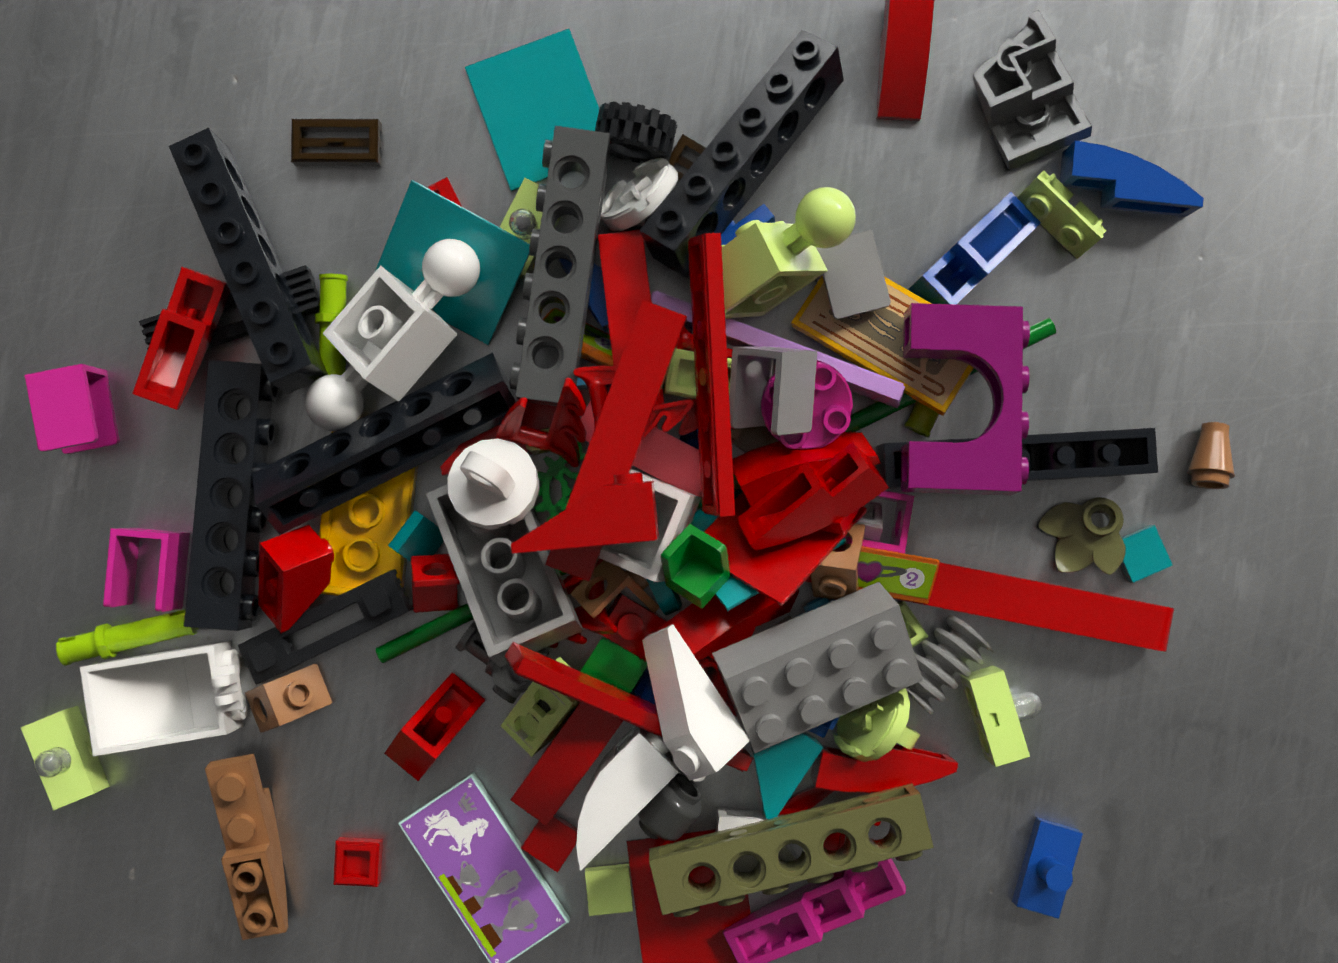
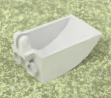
M231 640L79 667L93 756L227 735L244 726L243 720L247 716V703L245 696L242 694L239 678L240 658L238 652L235 649L232 650Z
M634 726L603 757L591 778L578 820L576 850L580 871L679 773L678 767L674 763L673 755L665 745L663 737ZM706 776L694 779L693 781H703Z

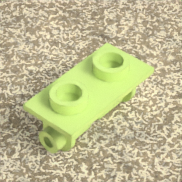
M1043 170L1017 198L1041 222V225L1078 259L1104 237L1103 234L1107 231L1101 225L1104 220L1098 218L1081 201L1073 207L1068 201L1074 194L1056 178L1054 173L1049 176Z

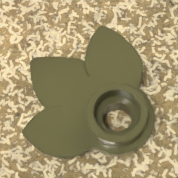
M1097 497L1088 500L1083 505L1064 502L1049 510L1039 522L1038 528L1041 531L1059 539L1055 548V564L1057 570L1061 573L1078 572L1094 562L1102 572L1111 575L1124 560L1126 546L1119 534L1123 526V513L1120 507L1110 499ZM1095 513L1104 514L1108 519L1107 526L1102 528L1096 527L1092 523V515Z

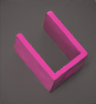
M77 364L25 375L37 446L40 451L47 452L61 449L64 454H73L119 444L120 439L107 370L85 364Z
M884 491L878 495L876 499L897 502L890 544L863 539L862 546L905 554L915 496L891 491ZM845 536V544H852V539Z
M110 528L103 606L112 608L133 604L140 538L161 539L155 611L166 612L182 609L190 533L140 528Z

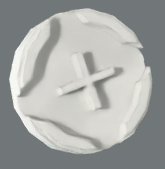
M651 159L637 166L632 171L636 176L628 183L624 179L618 181L603 199L601 219L613 232L623 231L635 226L637 230H640L678 182V172L666 159Z
M499 438L481 440L465 448L453 462L447 477L448 496L457 513L471 525L487 530L500 529L499 527L506 526L510 523L513 525L522 520L534 507L540 490L538 472L529 454L516 443Z

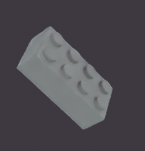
M448 484L426 493L485 650L493 662L499 667L509 664L505 655L512 642L536 652L584 631L559 570L545 565L550 550L512 554L511 543L540 526L533 508L522 520L513 525L510 523L499 527L500 529L487 530L471 525L457 513L448 496Z
M880 582L712 653L739 723L750 739L749 743L754 753L923 681L899 604Z

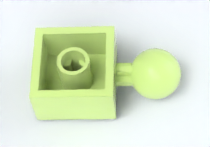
M817 188L807 193L798 204L794 224H788L784 221L763 223L760 220H753L739 227L735 232L737 237L726 245H721L725 318L763 316L828 270L816 247L832 248L840 245L850 236L856 222L855 208L850 198L835 188Z

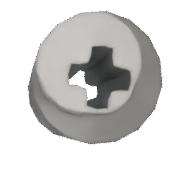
M949 615L946 618V623L951 632L941 628H936L933 631L938 645L927 640L921 643L926 657L924 658L916 653L915 657L923 681L906 687L907 693L930 715L934 711L928 699L932 697L944 702L946 698L941 686L946 685L956 690L959 686L953 674L957 672L969 677L971 672L966 661L969 659L980 665L984 662L978 651L980 647L993 652L989 644L971 626L953 615Z

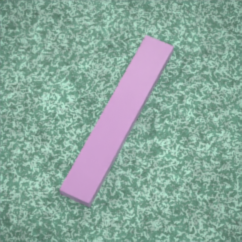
M659 291L652 292L651 302L653 304L686 315L687 320L684 327L693 331L691 303ZM725 318L726 343L731 346H771L816 351L731 318ZM817 351V360L827 363L838 370L845 378L852 392L898 409L905 389L903 383Z

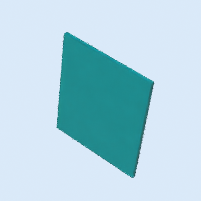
M569 28L465 67L511 192L520 188L524 178L535 183L547 179L549 168L542 165L543 149L546 139L553 140L555 126L595 131L600 108Z
M411 180L375 272L382 266L415 291L424 281L422 262L425 253L433 244L444 239H456L468 244L475 251L480 263V274L475 286L461 296H443L434 306L433 310L448 324L489 345L528 260L530 244L418 182Z

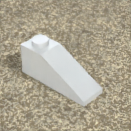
M672 624L648 635L642 642L663 741L673 755L676 766L685 773L690 781L717 773L750 739Z

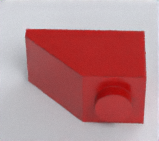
M309 524L260 543L258 605L280 633L289 630L330 584L331 566L334 562L333 549L330 543L325 538L321 539Z
M451 673L403 726L384 754L415 780L419 781L481 707L485 699L454 673Z

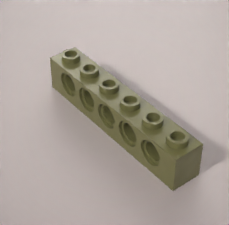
M911 783L650 848L649 863L662 915L673 913L675 917H685L698 912L702 905L718 902L720 906H729L744 900V895L762 891L765 895H772L787 890L791 883L807 880L811 884L821 883L834 877L833 873L851 869L852 872H866L876 868L879 861L896 858L897 861L914 860L923 855V850L934 848L921 794ZM885 821L890 823L889 832L884 838L874 840L868 837L871 826L876 822ZM838 832L846 835V841L840 849L831 851L823 847L826 837L830 834ZM787 844H797L802 847L801 855L794 861L788 862L778 857L780 850ZM743 855H751L758 860V864L750 872H740L734 868L735 861ZM705 866L710 868L714 875L706 883H696L689 877L690 872L696 867Z

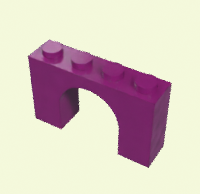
M911 303L905 311L903 358L952 359L969 364L986 380L992 394L993 409L986 429L975 440L960 443L909 441L901 447V492L1011 496L1022 492V485H1026L1029 475L1027 457H1022V439L1027 438L1029 431L1028 412L1022 411V393H1027L1030 379L1028 366H1023V348H1027L1030 338L1029 322L1023 321V307Z

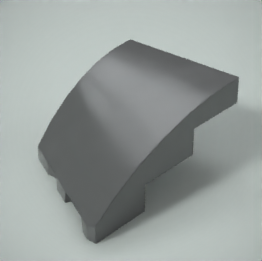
M1039 10L1033 12L1028 17L1027 25L1012 40L1008 38L998 48L997 54L993 58L986 60L973 74V81L984 115L1008 170L1069 146L1075 140L1081 141L1088 138L1092 132V125L1073 94L1074 82L1055 50L1056 38Z

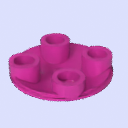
M817 360L811 431L773 436L787 448L811 449L827 446L845 432L850 425L853 401L849 385L842 374L831 365ZM775 373L768 380L761 400L763 420L770 433Z

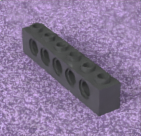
M555 126L553 140H545L542 165L549 168L547 184H539L536 198V211L542 212L540 229H532L529 254L536 256L534 273H526L523 286V300L529 301L527 318L520 317L516 335V344L523 345L520 363L513 362L510 375V389L516 390V398L518 400L526 397L528 403L557 406L565 379L571 378L577 386L578 377L574 375L573 371L580 366L611 151L610 133ZM576 171L583 174L585 179L577 188H566L561 184V179L566 173ZM571 215L577 218L579 222L576 229L570 233H560L555 230V222L561 216ZM566 259L571 262L572 269L566 277L553 278L548 274L549 265L554 260ZM550 303H560L566 308L563 319L554 324L543 321L541 314L544 307ZM544 347H553L559 351L558 362L549 369L539 368L535 364L537 352Z

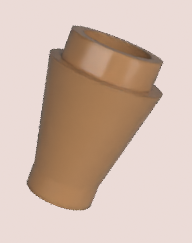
M1207 422L1201 425V434L1187 472L1192 476L1191 484L1193 486L1204 489H1226L1229 487L1230 479L1235 477L1229 439V425L1219 422Z

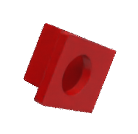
M449 554L411 556L413 612L446 611L458 608L457 585L460 582Z

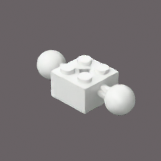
M444 239L433 244L425 253L422 262L424 281L415 291L380 266L327 327L323 334L351 365L342 375H325L314 381L309 387L305 397V407L309 418L318 427L328 431H337L357 421L364 407L361 391L368 383L399 402L457 336V333L433 308L443 296H461L475 286L480 274V263L475 251L468 244L456 239Z

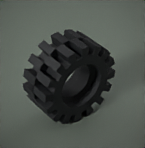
M615 101L609 104L604 103L600 106L595 131L610 133V156L618 155L619 159L625 160L627 158L635 163H640V161L647 162L656 158H664L669 162L677 122L667 114H659L660 111L652 108L648 110L645 109L644 105L637 104V107L632 106L630 102H622V105Z

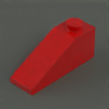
M642 472L613 475L614 484L599 488L511 543L512 554L657 540L659 538L654 480L643 481Z

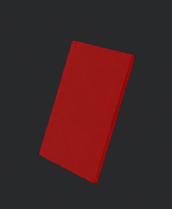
M742 492L735 499V516L718 517L704 532L727 547L730 575L783 606L847 535L854 524L865 515L867 508H860L844 535L818 530L780 545L754 550L750 546L737 520L741 514L751 507Z
M716 829L684 833L676 841H666L661 838L626 841L642 963H738L723 931L751 914L748 894L744 895L745 898L741 902L729 906H720L718 902L702 905L698 912L685 917H675L673 913L662 915L649 863L650 848L714 833ZM699 866L690 872L689 877L696 883H706L713 877L714 872L708 867Z

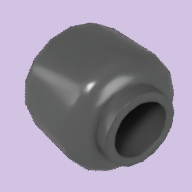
M678 773L638 813L640 818L639 826L642 831L652 839L678 840L701 815V793L699 789L686 776Z

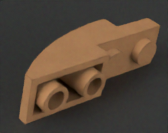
M254 754L210 761L205 768L226 848L221 861L242 940L285 933L288 929L286 884L277 822L269 787H262Z

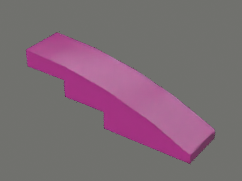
M892 858L879 861L876 868L866 872H852L851 869L833 873L834 877L828 881L815 884L808 883L724 929L723 934L737 962L768 963L822 941L824 933L863 918L865 910L904 895L906 893V885Z

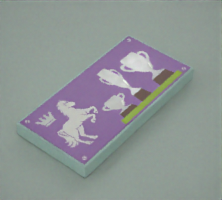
M472 772L398 823L489 963H509L569 923V915L529 854L521 849V842L475 772Z

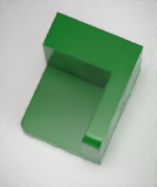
M689 524L661 554L666 586L701 609L731 577L727 547L692 524Z
M603 636L580 672L631 693L647 668V662Z

